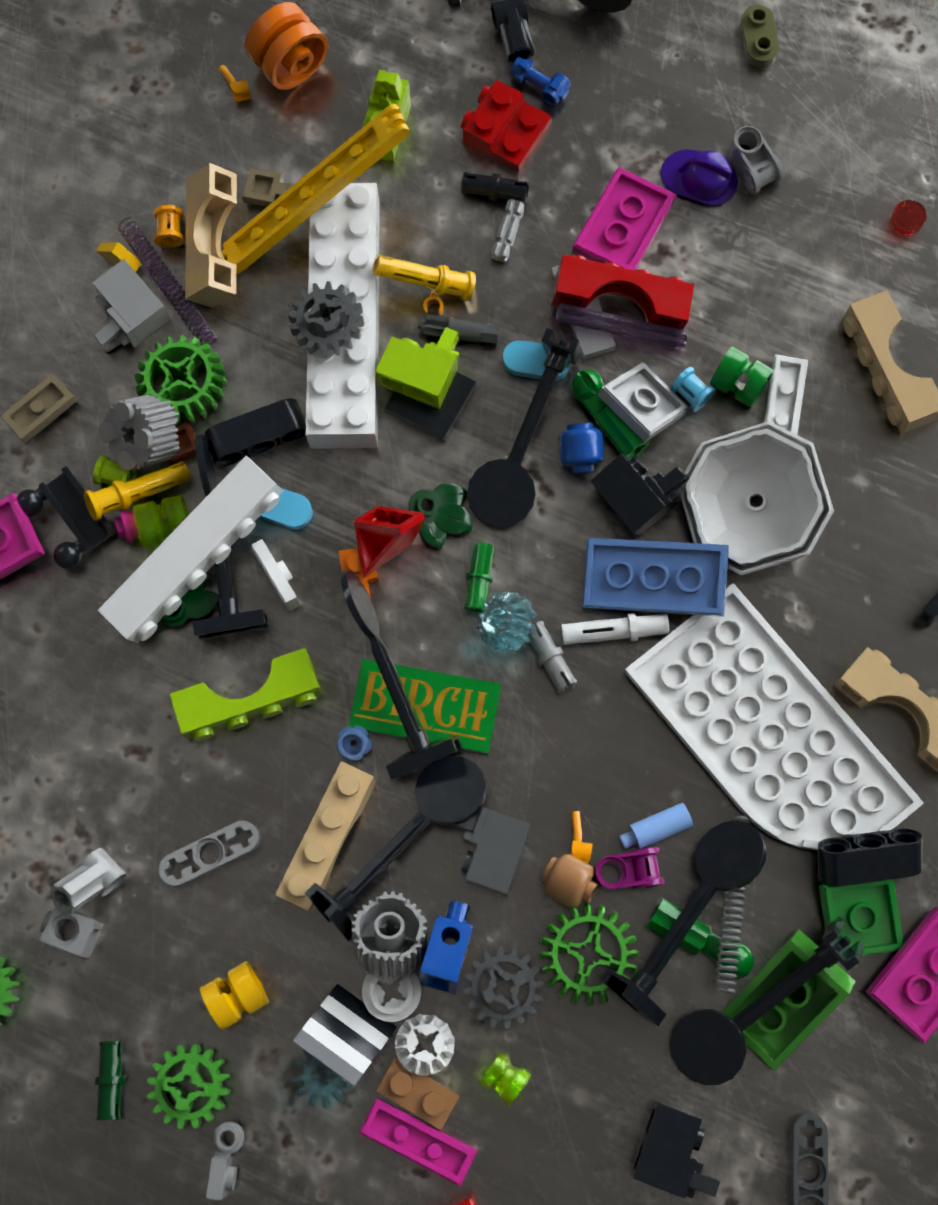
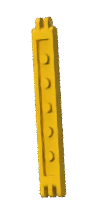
M391 104L223 243V257L226 261L236 264V274L243 272L409 136L410 130L405 124V119L401 114L399 106Z

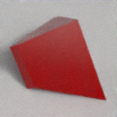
M376 506L353 521L363 578L412 545L425 520L423 512Z

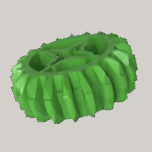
M182 334L178 342L174 343L173 339L168 336L167 345L165 346L155 342L156 351L154 353L145 350L144 356L147 361L138 362L137 367L141 372L134 374V379L139 384L135 387V391L138 396L154 395L155 398H160L161 402L170 401V406L175 407V413H179L176 425H181L184 418H187L189 423L194 425L195 415L200 414L202 418L207 419V408L217 410L218 405L214 399H224V392L221 388L227 386V380L223 376L226 373L224 364L220 363L221 358L219 354L212 352L209 344L201 345L200 340L196 337L188 343L186 336ZM204 367L207 371L206 380L203 387L199 388L196 380L200 376L199 371ZM160 373H163L165 381L161 385L162 390L157 394L156 382Z
M588 903L584 904V915L579 916L577 908H569V913L572 917L570 920H567L565 915L559 912L556 917L562 926L557 928L551 923H548L546 929L554 934L553 939L548 937H541L540 943L550 946V952L541 951L538 953V957L540 959L550 958L551 963L550 965L543 966L541 972L544 974L553 970L556 975L547 984L549 987H553L560 981L564 985L558 993L561 998L567 994L569 989L574 991L572 996L573 1004H578L581 994H586L587 1006H593V994L597 993L602 1004L608 1003L606 990L609 988L604 984L588 987L586 986L587 979L591 970L597 965L616 969L615 972L623 975L625 970L637 972L638 967L636 965L627 963L628 958L639 957V951L627 950V944L637 941L636 936L632 935L624 939L622 932L626 931L630 925L628 922H625L617 928L613 924L618 919L619 914L617 912H613L608 920L603 918L605 913V906L603 905L598 907L596 915H591V905ZM584 923L591 924L590 931L584 942L573 943L561 940L564 933L570 928ZM602 928L607 930L614 938L618 947L619 958L604 952L601 948L600 933ZM594 936L593 952L598 954V957L604 958L607 961L599 959L595 963L591 960V965L586 966L583 974L584 957L579 955V952L570 950V948L579 950L582 946L586 949V944H590ZM558 951L566 953L576 960L578 968L575 982L570 980L562 971L558 961Z

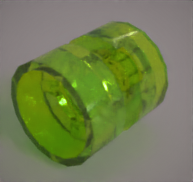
M182 494L163 498L159 505L154 501L133 505L135 525L143 548L161 545L187 518L189 512ZM163 518H168L169 523L164 524Z

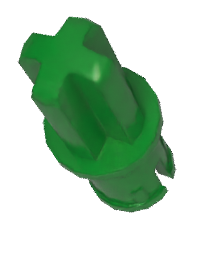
M480 542L474 545L470 573H467L465 577L468 580L463 607L466 611L475 613L486 612L489 583L493 582V577L490 576L494 547L491 544Z

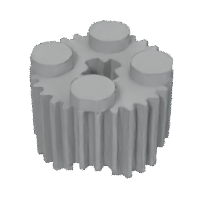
M143 395L118 401L109 407L110 411L106 412L107 418H104L105 422L99 425V436L103 442L109 443L108 449L112 450L111 455L116 456V461L122 469H140L170 460L173 456L177 455L176 451H179L180 447L179 441H176L179 436L176 435L178 428L175 425L178 422L179 413H175V407L170 406V401L161 402V399L155 398L154 395Z
M385 891L382 896L376 897V901L369 900L368 906L362 905V910H358L357 914L353 915L352 941L355 958H358L359 967L365 974L372 976L376 973L377 978L384 976L385 980H388L389 976H392L394 980L397 975L401 978L410 977L417 971L418 963H422V957H425L427 919H425L424 915L422 916L421 909H417L415 903L411 905L410 900H406L403 897V893L395 895V891H392L388 895Z

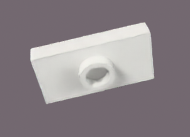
M263 539L252 544L251 549L287 610L292 611L301 606L288 583V580L293 577L284 561L281 560L276 563Z

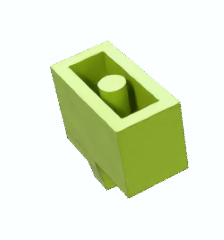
M379 69L368 101L369 106L362 127L391 104L399 106L406 124L411 108L409 81L400 79L398 73H388L385 70ZM399 144L381 159L394 161Z
M445 327L437 344L434 342L430 344L425 343L423 348L412 339H398L391 336L375 370L377 384L440 409L458 370L460 354L454 350L459 341V333Z

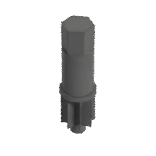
M426 314L425 320L419 319L418 329H424L425 336L440 338L445 327L459 333V340L497 344L499 326Z

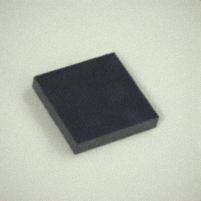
M456 372L440 409L394 391L385 406V412L445 442L476 387V381Z

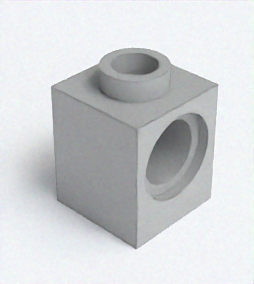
M54 906L53 911H48L41 923L40 932H43L40 941L74 955L90 958L104 923L77 912L71 914L65 911L61 912ZM72 920L76 925V933L72 939L66 941L62 936V928L66 922Z

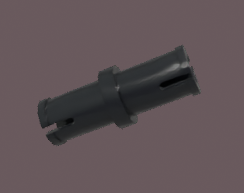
M464 172L461 182V193L489 196L490 200L497 201L498 198L526 203L529 193V181L501 178V175L496 173L492 176Z

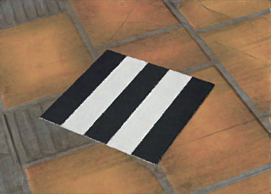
M337 984L293 1039V1042L355 1086L397 1026L391 1022L382 1021L374 1017L367 1010L364 1002Z

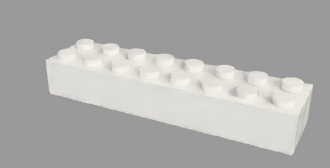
M350 183L310 216L308 293L313 292L314 283L320 289H325L326 282L330 281L333 290H336L342 284L345 287V295L351 292L355 293L356 303H361L363 313L361 316L364 318V326L358 327L361 338H351L352 349H348L344 345L341 346L339 356L333 350H328L326 358L322 357L320 349H316L312 355L308 353L307 349L306 437L310 449L378 448V384L375 370L378 366L379 276H373L372 273L374 259L379 254L380 202L377 183ZM329 317L323 318L324 322L329 321Z

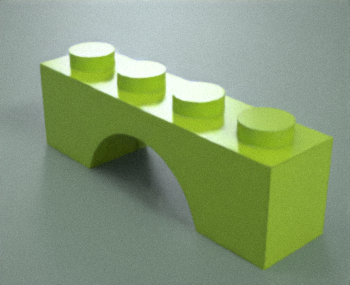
M303 648L272 659L271 671L267 681L257 692L241 699L224 698L215 694L202 682L170 693V698L181 734L188 740L193 738L194 742L213 737V731L225 727L228 730L244 727L248 724V719L260 715L263 719L282 713L283 707L295 704L296 707L309 705L316 701V696L323 693L307 648Z

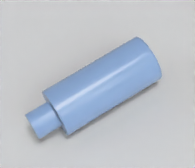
M682 802L629 825L630 831L620 835L619 838L624 849L634 845L642 849L693 827V822L686 806Z

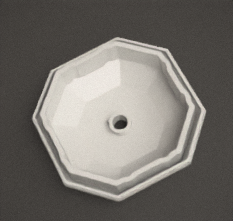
M770 421L701 442L685 471L689 480L678 489L694 543L729 545L728 569L739 575H745L810 555L834 512L814 444ZM759 495L763 498L761 506H751L750 500L753 496Z

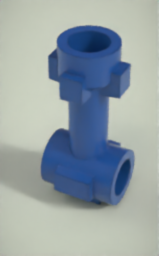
M521 57L515 60L510 70V75L514 76L515 81L521 84L527 80L543 89L541 98L551 106H556L559 101L563 102L569 93L571 85L570 80L565 75L555 73L550 79L533 69L534 62L528 58L524 60Z

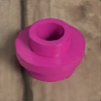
M119 510L121 517L114 518L119 539L126 537L128 544L133 543L132 539L141 537L134 510L129 512Z

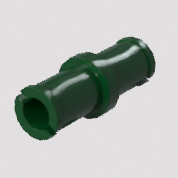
M124 1041L99 1042V1077H95V1085H98L96 1120H121V1085L125 1084L126 1076H122Z

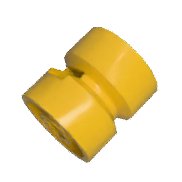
M247 961L229 970L225 980L217 977L200 987L202 999L213 1020L221 1030H225L242 1019V1012L245 1011L252 1014L269 1004V999L263 985Z

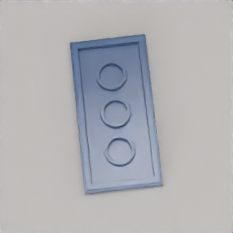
M587 538L582 607L588 609L724 617L729 545Z

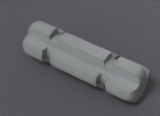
M514 199L507 201L504 210L505 214L502 216L495 237L496 241L491 250V258L502 263L506 262L509 258L510 248L513 246L520 224L519 221L524 212V203Z

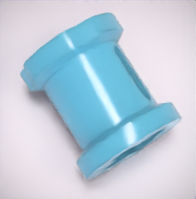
M693 367L685 369L673 381L670 388L673 392H679L691 404L690 409L693 412L700 410L716 392L712 386L707 387L695 375Z

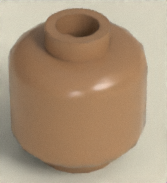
M564 854L559 858L553 857L548 863L541 879V883L545 884V894L568 908H577L583 901L589 904L599 886L598 883L594 882V868L571 854Z

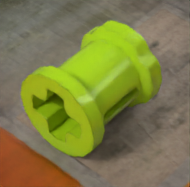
M101 455L95 464L93 483L97 485H102L103 483L111 485V482L115 480H122L123 482L136 479L137 469H122L118 462L111 461L108 456Z

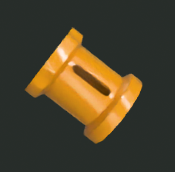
M170 204L156 207L154 209V217L157 219V233L154 234V243L163 248L180 247L184 243V237L180 233V220L184 217L183 209Z

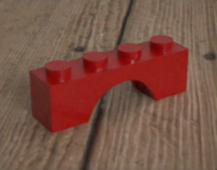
M563 254L557 268L551 305L584 312L587 306L599 297L619 295L633 301L642 310L648 327L681 334L689 321L694 284L685 282L679 277L666 278L653 275L650 271L644 269L631 270L622 268L613 262L600 263L587 260V258L581 255L574 254L569 256Z

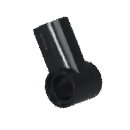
M502 0L491 3L493 24L496 32H500L508 62H515L518 57L526 60L534 56L535 49L528 28V12L525 0Z

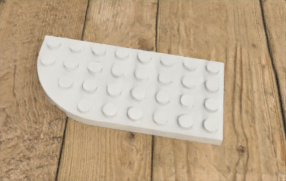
M734 583L726 588L724 617L692 615L624 671L745 816L749 817L752 823L759 829L786 844L818 851V843L823 839L892 830L924 804Z

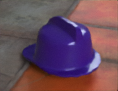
M689 149L680 150L668 156L662 164L661 178L663 184L669 191L679 196L716 206L731 200L737 191L738 179L736 172L727 158L719 152L712 150L702 152Z

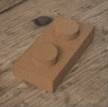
M397 1057L394 1058L376 1090L439 1130H442L460 1095L429 1076H420L409 1072L401 1065Z

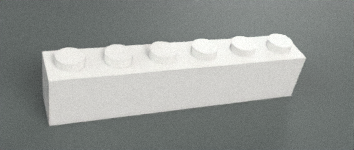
M245 456L98 611L127 640L139 643L140 640H147L157 630L158 626L156 624L165 614H172L179 608L182 603L181 598L189 589H196L203 583L207 577L206 572L214 563L219 564L227 558L233 543L239 537L242 539L252 532L256 526L255 521L263 512L268 513L275 508L280 501L279 496L284 490L248 456Z

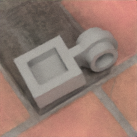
M225 1122L218 1126L214 1132L213 1141L216 1148L215 1155L211 1159L206 1199L222 1200L227 1197L228 1191L234 1190L237 1167H232L233 1156L231 1154L238 1151L245 1140L242 1127L235 1122ZM226 1131H231L235 1136V1141L232 1145L226 1144L223 1139Z

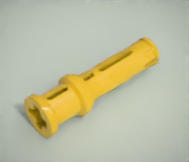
M381 254L376 255L372 267L373 276L431 288L432 292L436 295L447 293L460 296V299L463 301L471 299L476 284V276L472 271L461 273L449 270V267L446 265L433 268L382 256Z
M180 461L126 482L122 480L112 481L111 486L95 492L87 490L84 492V500L91 517L97 521L102 518L103 514L117 509L127 510L132 505V502L174 486L188 483L191 481V476L187 465Z

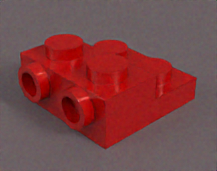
M496 79L492 87L485 85L478 97L479 106L475 112L468 110L461 122L463 143L519 173L550 126L552 116L526 103L523 93Z

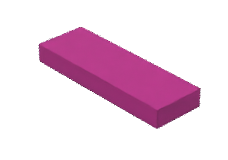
M376 1097L359 1134L460 1187L477 1153V1149Z

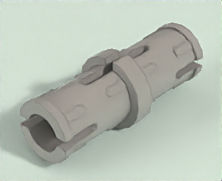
M540 621L535 624V628L531 625L523 633L527 636L539 657L536 660L540 667L544 666L557 693L565 691V687L569 689L574 686L577 680L574 679L562 657L564 654L561 647H556L544 626V622Z

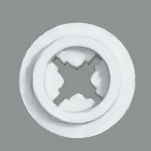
M376 973L372 976L367 974L362 986V998L367 1010L374 1017L386 1022L400 1021L411 1015L417 1008L422 993L421 984L416 973L410 977H403L399 982L398 991L406 998L405 1002L401 999L392 998L385 1006L382 1003L385 1000L386 992L378 982L391 985L400 976L397 975L394 980L392 976H389L388 980H385L384 976L377 978Z
M418 1014L406 1020L400 1027L395 1039V1052L401 1065L409 1072L420 1076L434 1075L442 1071L451 1061L454 1054L455 1038L448 1024L444 1023L436 1015ZM415 1032L424 1038L432 1037L434 1034L437 1035L431 1045L436 1057L427 1050L417 1052L415 1055L412 1054L419 1043Z

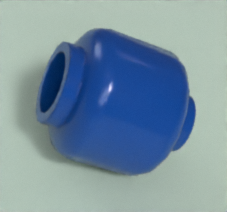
M593 423L566 425V431L559 434L560 462L566 467H573V473L594 472L593 465L603 462L605 457L603 434L599 429L593 428Z

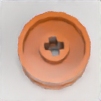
M293 2L275 5L263 13L252 25L244 44L246 55L257 67L263 70L264 76L279 90H289L309 79L321 66L329 47L327 37L317 26L310 22V18Z

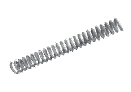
M737 816L731 820H739L745 823L752 822L747 816ZM742 887V888H740V889H738V890H732V891H735V892H744V891H746V889H745L744 887ZM724 891L726 894L723 896L725 902L722 906L724 910L721 912L723 924L720 925L722 931L719 933L721 939L718 941L720 943L718 947L720 953L717 954L719 960L716 962L718 968L715 970L718 975L715 976L717 983L714 984V987L720 992L735 994L736 991L734 989L728 988L725 990L718 987V985L735 987L737 985L735 982L722 981L718 978H737L735 974L721 973L719 970L738 971L737 967L723 966L720 963L738 964V960L722 958L721 955L738 957L740 954L735 951H723L721 948L725 947L732 950L741 948L737 944H725L722 941L726 940L736 943L741 941L739 937L724 936L723 933L740 935L742 934L740 930L725 929L724 926L741 928L743 925L739 922H726L724 919L741 921L743 919L742 916L735 914L727 915L725 912L741 914L744 912L743 909L726 907V904L741 907L744 903L739 900H727L726 898L744 899L745 896L741 893H728Z

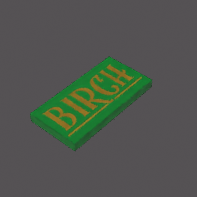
M362 659L348 726L351 728L360 726L368 733L405 739L407 734L376 661ZM394 664L422 730L425 729L430 743L458 735L463 746L460 750L489 755L501 691L500 683Z

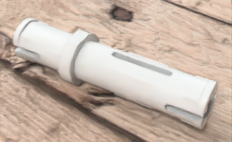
M630 613L625 618L562 624L563 644L601 642L630 638L632 642L638 641V637L669 634L668 614L636 616L635 613ZM613 629V631L583 633V631Z

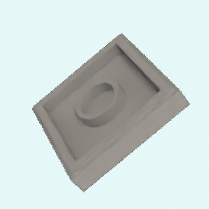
M643 362L603 386L597 394L644 442L685 416L690 409Z

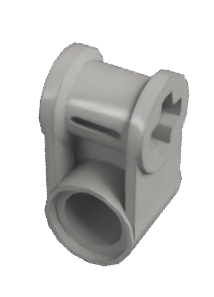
M753 126L739 128L733 137L728 157L742 178L746 189L755 195L760 191L761 187L772 181H782L784 179V169L779 158L772 152L757 128ZM740 145H747L751 150H745Z

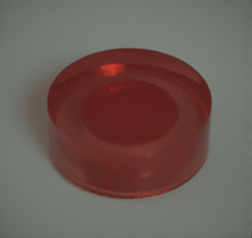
M915 200L900 202L891 215L893 228L903 235L916 234L922 229L927 219L924 206Z

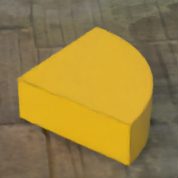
M101 242L96 249L99 255L114 265L125 259L135 272L141 265L140 261L119 242Z

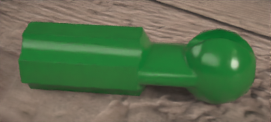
M584 369L577 372L570 383L573 396L582 402L620 454L622 453L632 458L642 453L650 444V440L644 442L597 395L600 389L605 386L601 376L594 370Z
M662 898L652 913L647 927L665 937L683 910ZM697 919L679 946L695 956L701 953L717 962L719 960L717 954L720 953L718 950L720 943L718 941L721 938L712 933L711 926ZM729 943L737 944L741 948L738 950L725 947L721 949L723 951H735L740 955L738 957L721 955V957L736 959L739 963L734 965L722 962L720 964L737 967L738 971H720L722 973L735 974L737 976L736 979L744 978L753 968V955L744 944Z

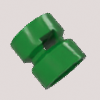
M731 346L717 367L710 385L726 394L731 391L734 392V399L752 408L774 370L758 360L753 363L749 362V355ZM743 373L750 377L746 384L739 381Z

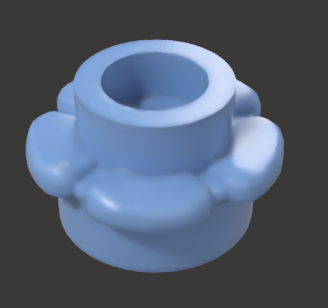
M360 726L343 728L338 734L339 740L336 743L338 752L352 761L362 759L364 754L369 753L372 745L371 739L367 737L368 732ZM351 740H356L357 745L352 746Z

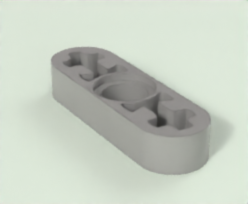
M237 821L166 855L160 862L159 875L165 883L171 886L181 887L253 853L260 845V832L248 821ZM243 829L246 833L252 832L253 836L248 838L249 845L244 847L242 844L237 843L230 846L229 848L233 851V854L228 856L227 848L220 838L225 836L226 841L231 842L239 837L237 831ZM210 843L216 844L220 849L219 859L213 864H205L200 857L202 848ZM192 852L193 860L200 870L195 872V868L189 866L181 871L182 877L180 879L174 875L169 876L168 871L173 869L172 862L176 860L179 864H185L191 861L187 854Z

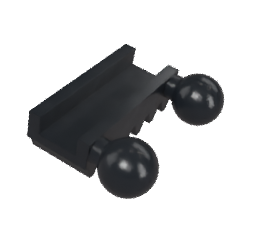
M65 466L61 469L63 473L47 485L42 482L36 490L26 489L21 491L17 495V501L28 517L39 514L43 508V502L46 499L50 501L78 539L75 542L66 541L60 543L53 553L54 561L59 567L72 569L80 563L82 553L85 551L90 552L115 534L116 531L104 515L97 521L91 517L84 500V488L69 468Z

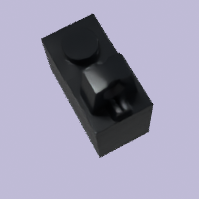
M621 453L590 481L633 534L642 535L678 504L676 500L680 495L676 490L688 481L689 477L679 466L675 467L666 476L658 472L655 476L648 475L646 477L645 474L648 472V469L637 456L631 458Z
M655 1101L630 1174L632 1178L684 1199L686 1196L693 1199L695 1190L716 1197L720 1181L702 1174L704 1164L697 1162L695 1158L691 1157L692 1150L699 1151L704 1138L705 1129L700 1127L702 1119Z

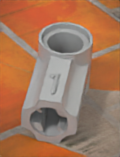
M101 847L89 854L78 866V869L55 883L49 892L52 895L53 904L61 912L65 911L71 914L100 894L104 897L111 893L122 883L127 874Z

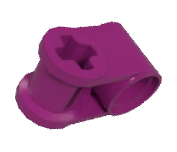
M659 847L638 849L623 854L603 857L594 865V882L599 884L598 889L611 892L664 885L665 880L660 877L656 856L660 853ZM611 864L617 868L619 878L616 883H608L602 878L601 868L603 865Z

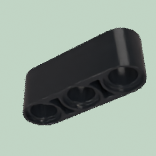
M289 398L209 427L204 432L215 465L224 467L240 462L245 456L251 458L306 436V422L297 400Z
M898 828L823 839L818 843V880L827 886L837 887L918 875L922 871L923 836L914 829Z

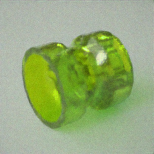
M500 1052L479 1083L488 1090L495 1089L500 1093L501 1100L510 1106L529 1080L531 1074L523 1068L514 1067L510 1062V1058Z

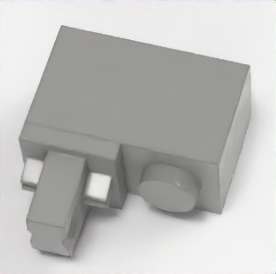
M125 259L92 282L98 293L94 299L102 310L110 316L104 322L105 326L94 335L106 353L121 343L123 346L131 343L133 347H136L171 320L162 302Z

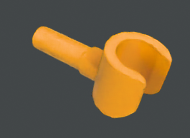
M221 65L219 71L228 82L234 101L241 102L251 99L252 96L247 80L244 79L236 82L227 67Z
M431 290L430 296L426 298L423 304L424 312L428 314V307L431 304H437L440 306L439 316H442L444 313L443 301L440 295H436Z
M574 811L571 812L573 842L570 854L589 864L593 844L581 842L580 812Z

